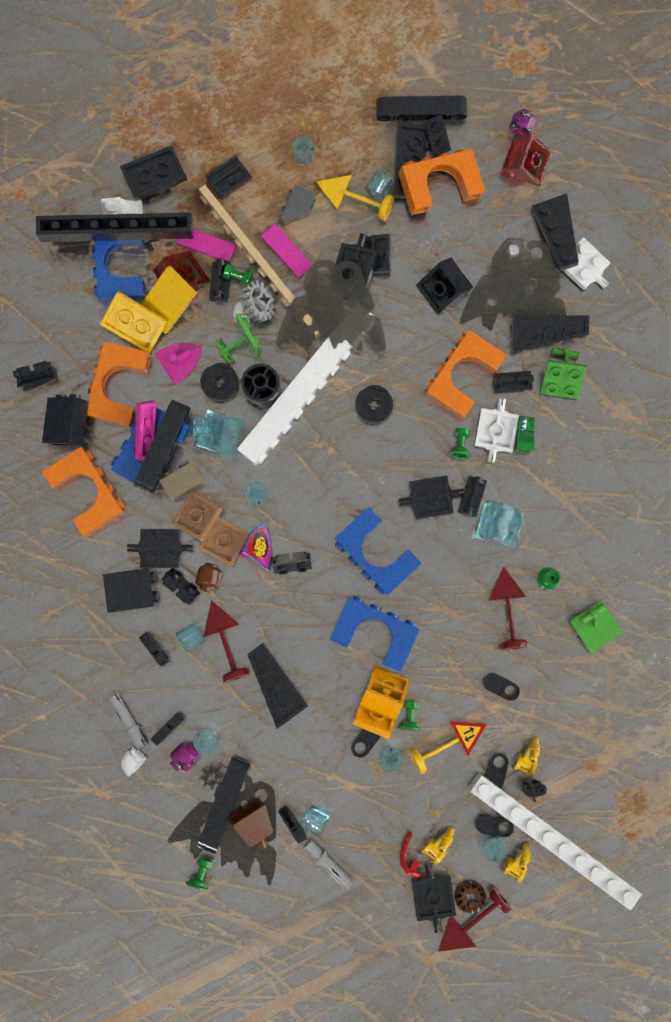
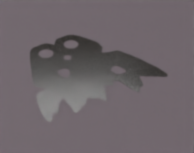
M519 238L506 239L492 258L491 266L495 273L481 276L465 305L460 322L463 324L482 314L483 325L487 326L491 331L497 314L500 311H503L504 315L511 313L512 317L513 315H567L564 301L554 297L560 291L561 286L547 244L536 240H531L528 244H525ZM510 245L518 246L519 253L517 256L511 257L508 255L507 248ZM536 247L540 248L543 252L542 257L538 260L531 257V250ZM521 263L526 264V268L524 270L520 269L519 267ZM531 278L537 279L538 286L536 291L531 290L528 281ZM495 293L498 296L497 304L489 305L488 299L491 294Z
M331 260L316 261L303 282V288L307 295L295 297L279 329L276 345L279 346L297 335L299 345L308 351L314 332L319 331L320 335L328 334L334 349H336L338 343H343L344 340H347L351 346H355L357 350L363 351L362 332L364 331L370 337L373 345L378 343L382 351H385L386 341L383 327L377 316L369 315L374 309L375 304L359 266L352 261H341L337 266ZM326 266L330 269V275L327 278L319 276L318 270L320 267ZM351 268L354 271V276L348 280L344 279L342 276L343 269ZM332 284H338V289H332ZM344 297L351 299L350 310L345 309L342 304ZM307 314L313 317L310 326L302 324L303 318Z
M246 775L244 780L245 789L239 792L231 815L243 808L241 806L242 801H247L250 804L256 800L255 793L258 790H265L268 796L262 803L266 806L273 833L266 837L267 842H270L276 838L274 789L262 781L253 784L251 777ZM221 783L215 789V798L217 796ZM202 801L194 807L174 829L168 839V843L190 839V852L193 853L194 859L198 858L203 849L197 847L202 834L200 828L206 823L214 802ZM228 822L218 846L221 848V866L236 860L238 868L243 870L244 876L249 877L251 867L256 858L260 865V874L266 875L267 884L271 885L276 863L274 847L268 845L262 850H259L256 844L248 847Z

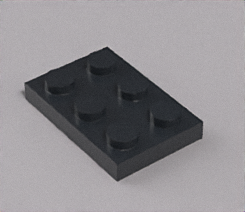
M172 145L120 166L135 202L187 181L186 174Z

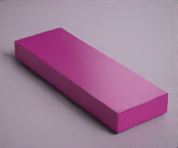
M276 224L261 235V238L298 278L313 266Z
M195 229L194 239L177 240V245L216 259L225 260L227 263L231 262L236 249V244Z
M153 400L136 403L135 459L137 460L145 459L155 437L156 402Z

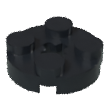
M215 363L210 367L208 366L201 375L200 383L202 390L208 398L214 401H228L238 390L239 380L237 373L228 364ZM222 377L225 384L217 387L215 380H219Z
M370 385L364 388L356 397L355 408L357 415L367 423L377 424L384 422L390 416L393 409L391 395L384 387L379 385ZM377 400V404H380V406L371 409L369 402Z

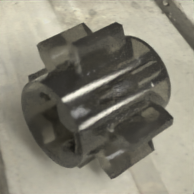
M210 764L208 770L206 768L202 769V772L205 774L200 776L199 779H204L203 787L210 785L211 790H213L214 784L221 785L219 778L224 777V774L219 773L220 766L215 769ZM207 773H209V774L215 773V777H214V778H215L216 780H214V779H212L211 781L208 780L209 775H208Z

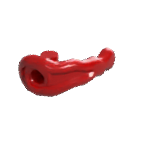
M407 832L400 850V865L409 876L420 878L421 872H416L420 866L419 862L416 859H412L408 867L406 864V851L413 835L412 832Z

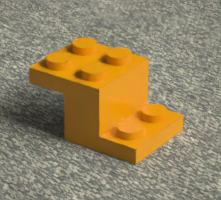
M374 666L367 687L360 700L353 725L389 739L395 721L404 704L410 679Z

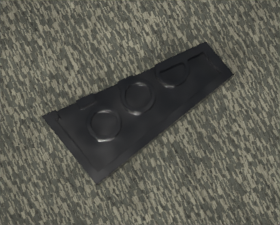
M401 122L397 124L393 181L394 198L406 199L398 174L402 165L409 161H413V163L420 162L421 159L425 158L430 141L427 128L424 125Z
M264 643L247 654L276 729H278L307 708L308 704Z

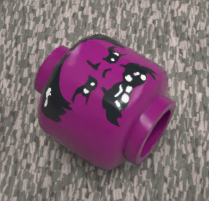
M521 109L514 113L509 130L515 138L522 140L532 135L536 125V118L533 112Z
M180 743L170 753L172 760L170 764L176 771L187 772L198 762L199 752L191 743Z

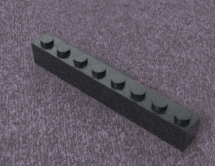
M191 212L36 216V236L41 242L194 239V220Z

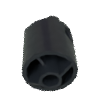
M263 363L254 364L243 373L241 387L244 396L251 405L258 408H269L280 397V379L276 370L271 366Z

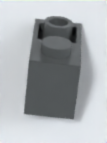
M295 185L293 190L290 189L286 197L287 205L281 208L279 214L281 225L286 226L308 217L316 201V193L298 185Z

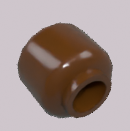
M205 563L198 568L195 583L200 587L201 591L211 593V590L219 588L223 573L218 565Z

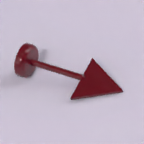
M504 567L489 601L506 599L511 640L503 642L501 649L515 650L527 648V640L516 639L511 599L527 596Z
M211 600L203 638L219 632L231 671L222 677L223 682L228 683L248 676L249 672L247 668H235L223 631L239 624Z
M494 887L489 892L494 903L464 928L459 925L453 916H450L438 952L477 947L466 932L496 907L503 913H508L512 910L506 898L497 888Z

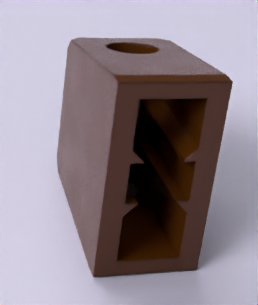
M259 798L226 818L248 847L256 844L257 848L262 850L268 846L266 837L271 835L273 830L266 806Z

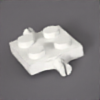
M583 237L576 244L578 266L566 269L564 272L583 290L595 281L604 289L609 283L601 275L610 262Z
M498 398L497 409L481 408L474 446L485 448L489 451L487 462L495 463L497 452H513L519 415L504 411L506 399Z

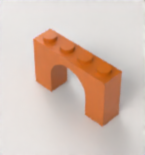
M463 148L453 154L442 153L436 158L426 157L416 163L409 161L404 163L398 172L411 215L427 212L433 206L427 186V176L435 171L447 172L455 178L463 202L481 198L486 192L473 149L466 150Z
M471 330L467 334L462 333L457 341L459 345L456 350L451 349L446 357L449 359L447 363L440 365L436 371V374H438L436 379H431L425 387L428 390L426 392L427 397L461 420L468 414L475 401L454 386L451 379L453 367L462 361H474L494 374L507 356V354Z
M104 341L103 346H100L98 350L99 362L95 364L93 369L94 381L90 383L88 388L90 396L88 399L87 417L132 428L136 409L132 406L110 401L105 394V382L111 373L120 369L147 374L151 355L146 351Z
M79 447L44 469L42 473L54 489L79 476L90 477L95 482L98 490L96 502L90 509L73 519L81 535L87 537L125 513L123 510L125 505L119 497L116 498L112 493L114 488L109 481L105 482L103 479L104 472L99 465L95 466L93 463L94 456L90 450Z

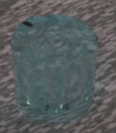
M306 136L296 138L292 144V154L296 163L307 165L314 159V143Z
M376 171L365 186V191L374 199L383 201L394 183L385 173Z
M252 482L246 487L245 498L248 503L257 507L267 502L269 495L265 485L260 482Z
M194 623L175 633L187 653L205 642L202 633Z
M202 729L197 732L193 741L194 748L201 754L211 753L217 745V736L214 731Z
M387 746L379 753V762L384 770L394 772L402 766L403 757L399 749Z
M312 805L307 810L300 826L319 836L330 815Z
M490 835L484 839L482 850L486 858L492 862L503 860L507 854V847L502 838Z

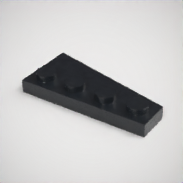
M567 193L532 205L533 214L560 272L578 266L579 261Z
M513 315L512 353L589 335L590 315Z

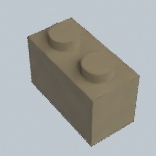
M186 461L178 466L179 469L175 472L169 471L162 475L163 479L160 480V483L172 502L206 483L193 461L190 463Z

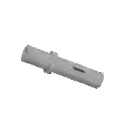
M119 693L109 698L108 701L126 730L125 734L129 735L136 750L147 745L148 743L139 730L140 726L134 722Z
M310 839L303 848L315 859L314 862L317 865L320 864L345 890L348 889L353 880L328 856L325 850L322 851Z

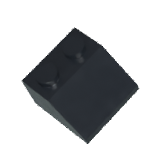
M452 257L439 262L416 284L437 314L449 308L474 288Z

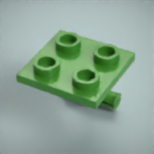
M239 313L236 314V326L243 337L227 347L222 338H219V341L218 339L215 341L220 350L219 354L224 357L228 365L235 361L230 351L244 343H247L254 357L258 356L259 340L255 334L251 335L247 319L245 317L242 318Z
M552 348L551 356H559L563 360H548L540 394L578 399L587 366L569 363L568 358L578 360L579 351H570L568 348Z
M602 600L569 621L591 654L623 633Z

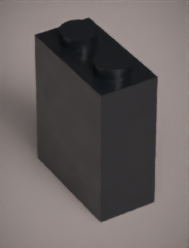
M56 394V397H47L42 443L53 446H83L89 401L81 399V396L76 394H69V397Z
M151 568L103 574L107 613L157 607L156 602H159L158 591H154L156 574L152 572Z

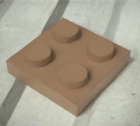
M190 491L173 519L172 524L199 541L204 542L223 509L195 492Z
M218 517L204 542H201L198 550L233 567L250 533Z

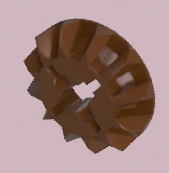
M465 881L456 889L455 901L463 912L472 914L480 911L485 905L486 893L478 882ZM474 891V897L478 901L471 900L470 903H468V898L464 895V893L466 895H470Z

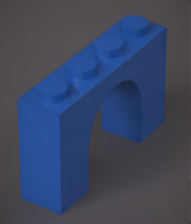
M143 240L92 241L95 242V249H92L93 260H96V267H93L94 279L97 278V285L94 286L95 297L101 303L112 302L116 293L120 291L135 301L144 300L146 298L145 281L142 276L120 278L111 275L107 270V259L113 250L122 246L143 245Z
M157 407L155 433L165 414L164 411ZM136 423L130 430L132 434L129 439H125L122 443L121 453L119 456H115L111 462V470L132 483L135 482L142 466L139 460L135 459ZM184 424L177 443L181 445L191 431L190 426Z
M368 507L335 538L337 541L335 545L342 553L346 551L350 555L348 559L355 567L359 565L363 569L361 573L368 581L372 579L376 583L374 587L381 595L383 593L388 595L421 562L409 549L387 567H375L365 560L362 553L363 540L382 522Z
M357 596L349 597L330 640L348 648L353 634L361 622L367 619L381 620L389 627L392 636L390 647L382 664L401 672L420 630L416 628L417 624L406 620V622L398 620L399 616L392 612H388L387 615L381 612V607L372 603L370 606L363 604L364 600Z

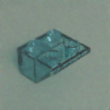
M207 409L197 447L236 460L237 448L240 446L246 425L245 420Z
M486 500L476 537L516 549L526 512L503 502Z

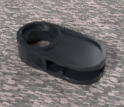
M148 631L139 637L159 666L163 667L170 662L167 655Z
M488 673L483 678V685L488 691L506 700L513 701L520 695V688L517 684L498 674ZM508 686L515 688L516 692L512 697H508L505 694V689Z
M177 712L151 738L152 742L158 746L184 718Z
M362 729L351 744L353 755L358 758L365 757L381 736ZM359 742L364 743L366 746V750L363 753H357L354 749L355 745Z
M501 752L492 754L485 775L487 779L500 788L504 785L509 765L506 755ZM498 756L504 759L502 767L494 765V759Z
M286 805L278 812L297 843L300 844L306 840L307 836L290 808Z
M481 814L475 819L476 829L485 835L509 837L514 831L513 823L505 817ZM502 822L509 824V830L505 833L499 831V825Z

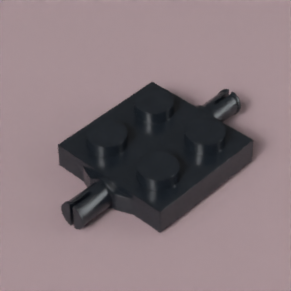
M360 233L357 244L342 243L331 279L345 285L342 296L347 298L350 296L352 287L368 289L378 252L364 246L367 238L366 234Z
M447 475L410 481V497L399 498V502H401L399 504L400 507L411 505L414 509L415 519L453 514V498L464 496V489L452 490Z
M140 529L139 544H127V547H134L127 548V552H139L140 567L179 568L181 552L193 553V549H186L193 548V544L182 545L180 529Z
M427 863L425 864L426 876L411 880L417 921H433L434 933H438V928L439 933L443 932L441 920L446 917L456 916L450 874L434 875L433 863H429V866Z

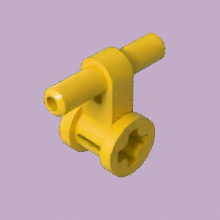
M537 737L531 739V744L525 753H519L513 764V769L526 772L529 777L533 776L538 765L537 758L540 754V746Z
M448 827L446 832L437 840L430 838L421 848V852L423 854L426 853L433 859L432 862L435 865L446 855V849L453 841L454 828Z
M523 843L522 850L515 859L509 857L502 868V873L511 875L519 883L524 879L528 870L527 865L531 859L530 843Z

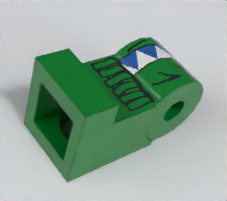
M519 416L515 452L532 453L534 451L535 417Z

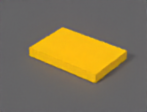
M169 266L162 273L141 305L168 320L162 331L166 334L171 330L197 292Z
M118 291L100 325L150 354L168 320Z

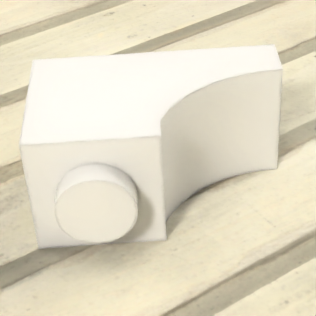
M120 197L101 199L103 214H143L141 200L135 202V200H124Z

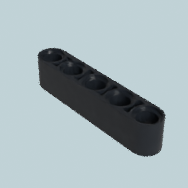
M461 95L391 96L376 99V119L378 121H426L441 114L444 121L463 120L468 117L467 97Z
M171 400L135 479V487L149 493L155 491L188 418L191 407Z
M232 756L197 844L198 848L213 854L216 853L228 823L226 818L232 813L251 763Z

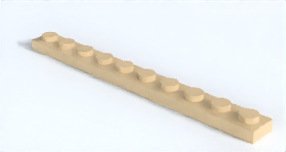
M206 185L199 188L201 194L199 198L205 206H210L212 209L211 213L217 221L219 219L224 224L222 227L228 235L232 234L234 236V242L240 250L243 248L247 254L245 256L251 264L255 263L258 266V273L263 279L266 277L270 283L268 285L274 293L278 292L281 295L280 300L285 307L289 306L293 310L292 315L296 321H301L305 325L303 329L310 337L312 335L315 339L322 335L321 329Z

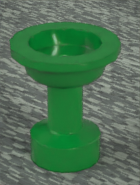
M227 263L223 278L229 279L234 277L240 279L241 284L246 287L245 284L251 281L254 268L247 269L243 273L234 270L233 265Z
M456 428L457 446L453 447L448 452V455L454 458L468 459L471 457V454L464 446L465 439L470 437V430L467 428Z
M551 567L543 568L537 575L538 584L546 590L556 588L561 580L560 573Z
M404 701L403 707L407 709L406 721H403L398 726V729L421 731L418 723L414 722L415 710L419 709V703Z
M199 857L197 860L199 869L196 877H191L185 884L198 890L208 891L207 883L203 879L206 870L212 867L213 862Z

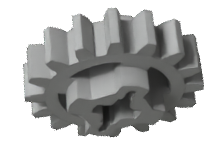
M258 280L245 284L246 287L242 288L244 293L240 294L244 299L241 302L245 306L244 312L248 311V317H253L254 322L259 321L261 323L271 319V316L275 314L273 309H276V306L273 305V302H275V299L272 298L273 292L268 291L269 286L264 287V283L262 281L258 282Z

